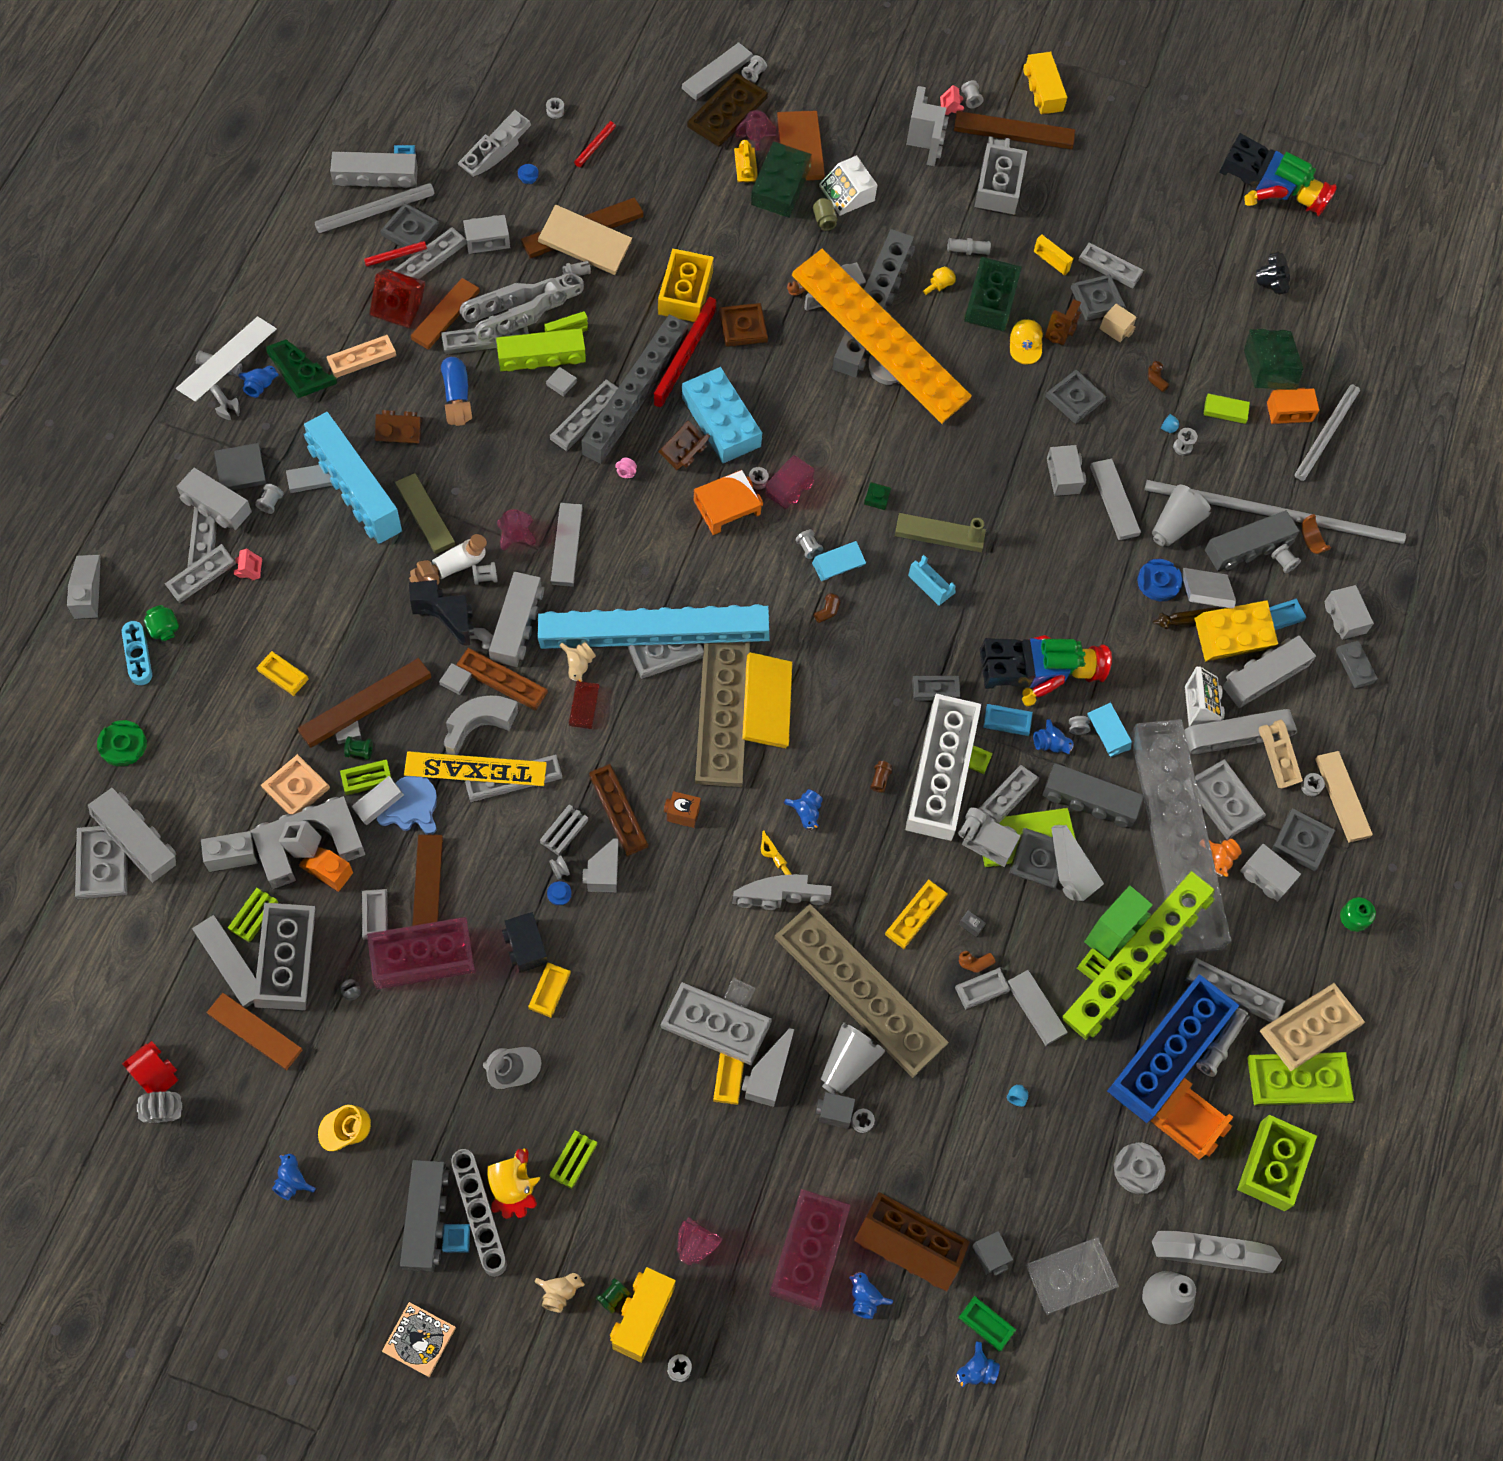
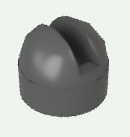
M348 979L342 983L340 990L345 999L355 1000L360 996L361 986L356 980ZM353 984L356 985V986H354V987L348 989L347 991H344V989H346V988L352 986Z

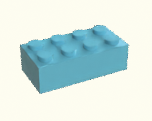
M721 367L682 383V399L705 435L708 433L711 436L708 441L722 463H726L761 447L762 431Z

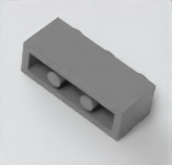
M193 468L177 485L180 494L179 498L183 503L188 506H195L206 517H213L223 528L229 527L235 531L252 512L248 500L196 468Z

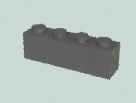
M1287 510L1210 539L1205 551L1217 571L1225 568L1230 570L1243 561L1247 563L1261 554H1271L1283 544L1291 546L1300 531Z
M1054 763L1042 794L1051 802L1069 805L1073 810L1091 813L1095 818L1113 821L1117 826L1129 828L1133 826L1137 819L1144 797L1140 793Z
M413 1160L400 1260L402 1270L434 1272L435 1265L440 1264L441 1249H437L438 1238L443 1237L444 1222H440L441 1212L446 1211L447 1196H443L444 1186L449 1185L450 1170H446L444 1162Z

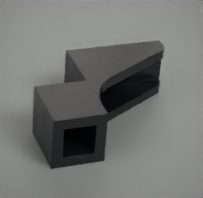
M437 580L409 582L412 613L428 614L437 617L461 645H471L470 636H474L473 622H469V618L473 617L472 605L467 604L466 595L443 597V589H438Z

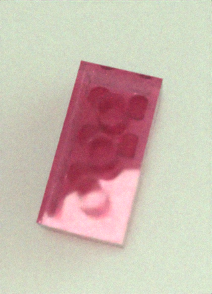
M467 917L367 934L372 977L377 990L475 973Z
M801 1189L770 1288V1296L815 1311L820 1310L851 1205Z

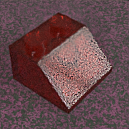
M389 269L377 273L369 315L410 328L422 303L425 281Z

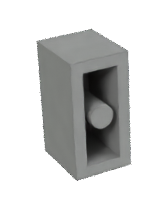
M505 215L463 220L469 254L510 248Z
M1076 445L1050 447L1047 463L1054 496L1080 494L1083 485L1086 484V475L1081 470L1082 456L1078 453Z
M1356 585L1331 591L1324 601L1326 611L1330 613L1334 621V628L1342 640L1366 634L1374 624Z
M251 831L201 839L203 862L209 872L258 864L256 845Z
M1265 844L1259 847L1240 870L1248 881L1258 885L1263 889L1266 896L1274 898L1277 902L1301 875V873Z

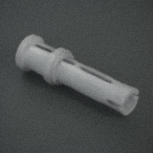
M1241 1008L1236 1009L1217 1039L1206 1048L1207 1052L1203 1058L1196 1062V1067L1202 1073L1211 1077L1217 1074L1218 1066L1228 1057L1227 1051L1250 1017L1245 1010Z

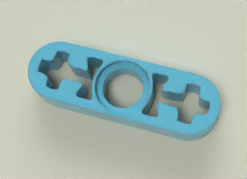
M130 621L122 628L128 674L134 684L145 685L152 679L146 633L139 622ZM134 629L137 631L135 633L137 641H133L130 635ZM140 648L143 650V654L140 657H131V652L134 649ZM137 665H140L143 670L141 677L137 676L139 673Z

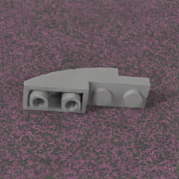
M514 110L490 136L485 134L458 162V165L473 177L490 169L519 145L518 139L531 126L530 121Z
M793 874L768 877L735 890L732 904H737L741 908L762 906V909L765 910L780 908L782 899H786L790 903L810 901L814 905H823L830 901L831 886L807 884L808 875Z

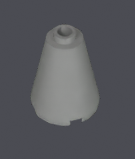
M1181 484L1173 489L1152 531L1153 540L1158 545L1170 546L1211 514L1209 512L1211 510L1210 505L1199 493L1196 492L1193 495L1188 492L1190 489L1188 486Z
M844 1022L820 1079L824 1082L822 1087L832 1094L836 1092L842 1094L884 1054L885 1050L878 1044L876 1046L872 1044L873 1042L869 1037Z
M1172 1271L1158 1272L1147 1280L1143 1287L1142 1300L1153 1319L1163 1324H1177L1187 1319L1191 1314L1195 1303L1196 1286L1187 1276Z

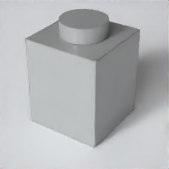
M307 821L286 822L279 843L294 858L314 857L322 836Z

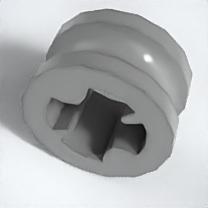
M551 98L547 101L546 112L549 117L557 119L564 115V102L561 99Z
M755 467L749 473L753 488L757 490L763 489L768 484V472L762 467ZM755 476L756 478L762 476V480L756 481Z
M1086 716L1070 718L1069 725L1071 727L1069 732L1075 735L1088 733L1090 731V726L1088 725L1090 719Z
M1316 773L1308 774L1301 782V790L1304 794L1311 797L1317 796L1325 786L1322 776ZM1311 781L1312 784L1316 783L1317 787L1314 788V786H1309L1308 784Z
M561 855L558 856L556 861L553 859L549 861L558 880L562 879V875H570Z
M868 1109L857 1110L851 1119L852 1127L860 1133L871 1130L875 1122L874 1115ZM862 1114L866 1115V1120L870 1122L869 1126L865 1124L864 1128L860 1127L859 1121L856 1120V1117L859 1116L861 1118Z

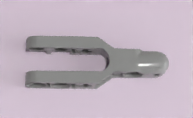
M567 273L536 284L514 283L464 302L460 307V314L465 321L470 323L490 316L489 319L479 322L473 330L479 340L489 341L536 323L545 311L558 307L567 299L581 294L584 289V281L575 274ZM494 301L491 307L486 308L488 302ZM475 308L472 314L466 315L469 309ZM509 309V311H507V312H505V313L499 314V315H497V316H493V315L496 314V313H499V312H502V311H504V310ZM508 320L506 325L500 326L502 321ZM489 327L487 332L480 334L483 328Z

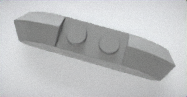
M1157 1231L1152 1240L1156 1256L1166 1260L1259 1273H1273L1282 1261L1274 1247L1247 1240L1178 1231Z

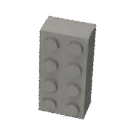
M264 903L254 992V1006L256 1008L306 1010L315 906Z

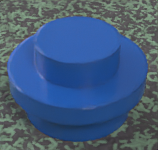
M524 164L518 169V177L523 183L532 184L538 178V169L532 164Z
M562 881L552 883L547 890L548 899L554 905L566 904L572 895L570 886Z

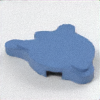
M406 776L396 782V785L404 796L377 817V822L381 826L395 823L404 831L410 830L412 824L417 823L425 834H434L436 832V825L433 820V812L437 803L434 786L427 777Z

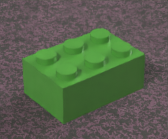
M1129 886L1101 916L1084 942L1107 959L1112 955L1115 957L1151 916L1148 911L1153 904L1133 887Z

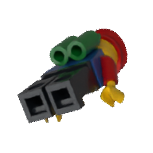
M1241 133L1237 136L1219 173L1225 176L1227 173L1237 176L1244 183L1251 184V187L1257 190H1252L1245 195V205L1248 206L1257 204V199L1280 198L1287 200L1292 193V196L1297 195L1296 200L1299 203L1307 206L1306 211L1315 212L1317 216H1320L1337 189L1336 184L1330 185L1327 182L1322 183L1314 179L1315 177L1313 176L1316 169L1312 167L1311 163L1287 151L1283 155L1278 151L1268 150L1262 144Z
M1046 635L1023 639V641L985 638L979 649L981 664L984 667L982 671L985 689L1002 685L1030 687L1025 688L1022 692L1024 696L1022 701L1025 706L1035 704L1036 696L1040 698L1063 685L1071 674L1075 678H1085L1087 682L1096 680L1104 682L1112 665V654L1106 645L1082 649L1081 641H1076L1075 639H1052Z

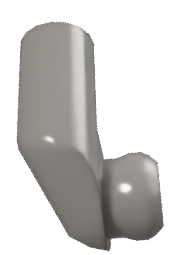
M474 628V636H470V639H479L482 641L483 649H490L493 635L484 628Z

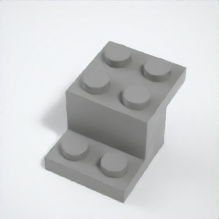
M918 86L906 145L930 149L927 165L935 166L936 158L940 159L943 147L939 146V144L943 145L946 133L942 129L947 128L949 117L945 116L946 107L927 104L928 97L924 96L926 87Z

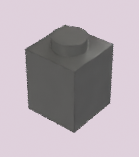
M825 1092L824 1098L818 1099L815 1114L820 1115L819 1123L848 1129L855 1099Z
M999 1231L975 1242L972 1246L986 1275L993 1272L996 1276L1009 1269L1007 1265L1013 1261Z

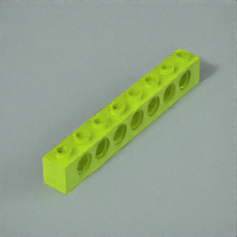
M1191 871L1063 1015V1021L1085 1040L1089 1036L1094 1038L1102 1029L1100 1024L1106 1017L1111 1019L1118 1011V1003L1122 999L1128 1000L1134 993L1133 986L1138 981L1142 983L1151 973L1149 968L1154 963L1158 965L1167 955L1165 950L1170 944L1175 946L1183 937L1181 932L1185 927L1191 928L1199 918L1197 914L1202 908L1207 910L1215 900L1213 898L1215 889ZM1191 898L1196 904L1193 907H1185L1182 904V900ZM1169 916H1176L1180 922L1172 926L1166 922V919ZM1153 934H1160L1164 940L1159 944H1155L1150 940V937ZM1137 952H1144L1148 958L1144 962H1138L1134 959V955ZM1121 970H1128L1132 976L1128 980H1121L1118 977V973ZM1106 988H1111L1116 994L1113 998L1107 999L1102 996V991ZM1090 1006H1095L1100 1012L1095 1017H1089L1085 1013L1086 1009Z

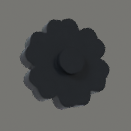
M1279 251L1270 253L1268 257L1269 264L1261 266V269L1256 270L1257 283L1259 286H1271L1275 294L1288 293L1290 289V274L1286 258Z

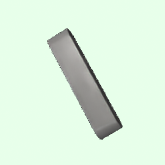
M1283 709L1193 725L1186 728L1183 733L1190 754H1200L1262 743L1264 741L1259 734V727L1266 724L1268 726L1273 725L1275 721L1280 719L1284 721L1289 737L1297 733V728L1291 711ZM1277 733L1272 734L1274 740L1279 739Z
M460 1149L454 1153L451 1162L479 1257L488 1275L493 1277L500 1276L506 1270L507 1261L478 1166L472 1152ZM469 1158L471 1163L467 1168L461 1169L457 1167L460 1159ZM470 1182L478 1184V1189L474 1193L465 1192V1186ZM477 1207H484L486 1209L485 1215L481 1218H474L472 1216L473 1210ZM492 1232L494 1237L491 1242L486 1244L480 1242L482 1233ZM497 1256L501 1258V1264L498 1268L491 1269L487 1266L488 1260L491 1257Z

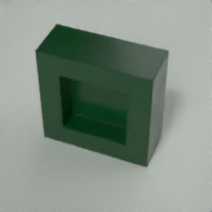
M870 482L864 505L885 510L891 488Z

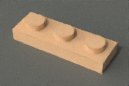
M388 335L327 356V361L334 376L338 378L396 356V351Z

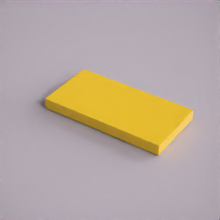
M751 652L747 655L742 740L781 748L789 746L791 661Z

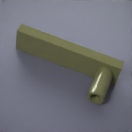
M899 513L895 536L982 553L986 529H983L984 521L981 518L972 519L970 526Z

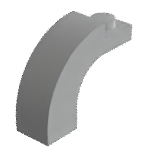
M482 696L460 705L446 722L448 734L445 737L444 746L447 755H458L466 736L479 726L493 725L510 731L518 713L517 701L501 696Z

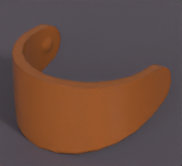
M1312 514L1306 517L1302 523V534L1307 547L1315 554L1330 550V545H1326L1316 522V515Z

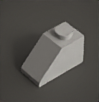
M612 839L588 860V869H583V883H587L588 892H617L618 839Z

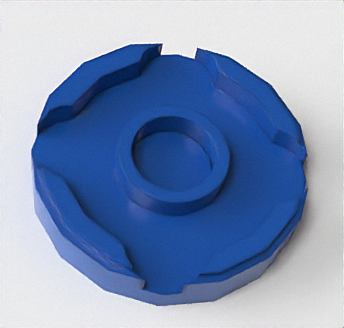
M1152 559L1140 569L1137 581L1140 590L1148 598L1156 601H1168L1179 593L1183 578L1180 570H1177L1172 562L1164 559Z

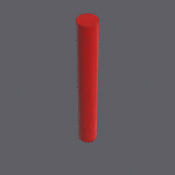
M612 121L603 128L574 161L577 167H581L615 129L616 125Z
M425 241L364 258L366 267L426 250L427 245Z

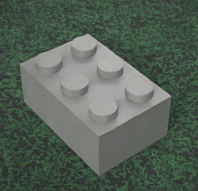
M987 143L974 207L1015 214L1027 151Z

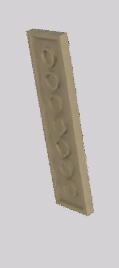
M750 642L704 643L695 784L742 787L745 740H742L746 662L747 655L750 653Z
M811 904L775 935V939L912 1078L948 1045L949 1042Z

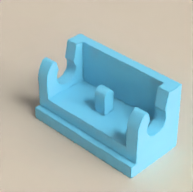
M855 541L816 556L812 564L820 580L824 581L848 570L861 567L866 562Z
M923 555L919 563L914 561L911 564L908 576L940 606L955 594L956 586L952 582L949 585L927 564L928 558Z
M1111 703L1087 713L1110 757L1131 749L1132 741Z

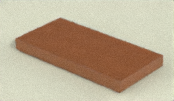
M817 111L777 112L784 181L824 180L825 173Z

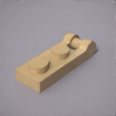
M1280 719L1275 721L1273 725L1268 726L1266 724L1260 726L1259 734L1264 741L1278 788H1285L1302 782L1301 773L1284 721ZM1277 733L1279 739L1274 741L1272 734Z

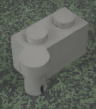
M970 808L965 816L966 821L958 832L962 838L968 832L962 845L1005 867L1021 835L1017 834L1011 827L996 823L992 817L987 816L983 811L977 808Z

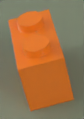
M1314 388L1273 390L1267 401L1271 424L1313 422L1319 412Z

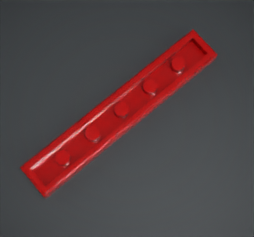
M712 297L707 299L654 392L655 406L661 408L716 313V299Z

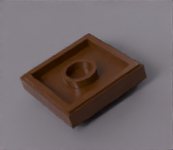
M761 303L719 307L726 347L768 342Z

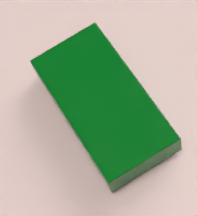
M975 1296L958 1317L999 1352L1002 1351L1017 1330Z

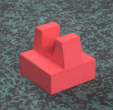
M951 86L940 97L941 107H946L945 115L964 110V106L960 105L963 97L959 94V88Z
M248 549L241 550L239 557L235 558L238 569L234 570V575L239 578L259 579L262 558Z

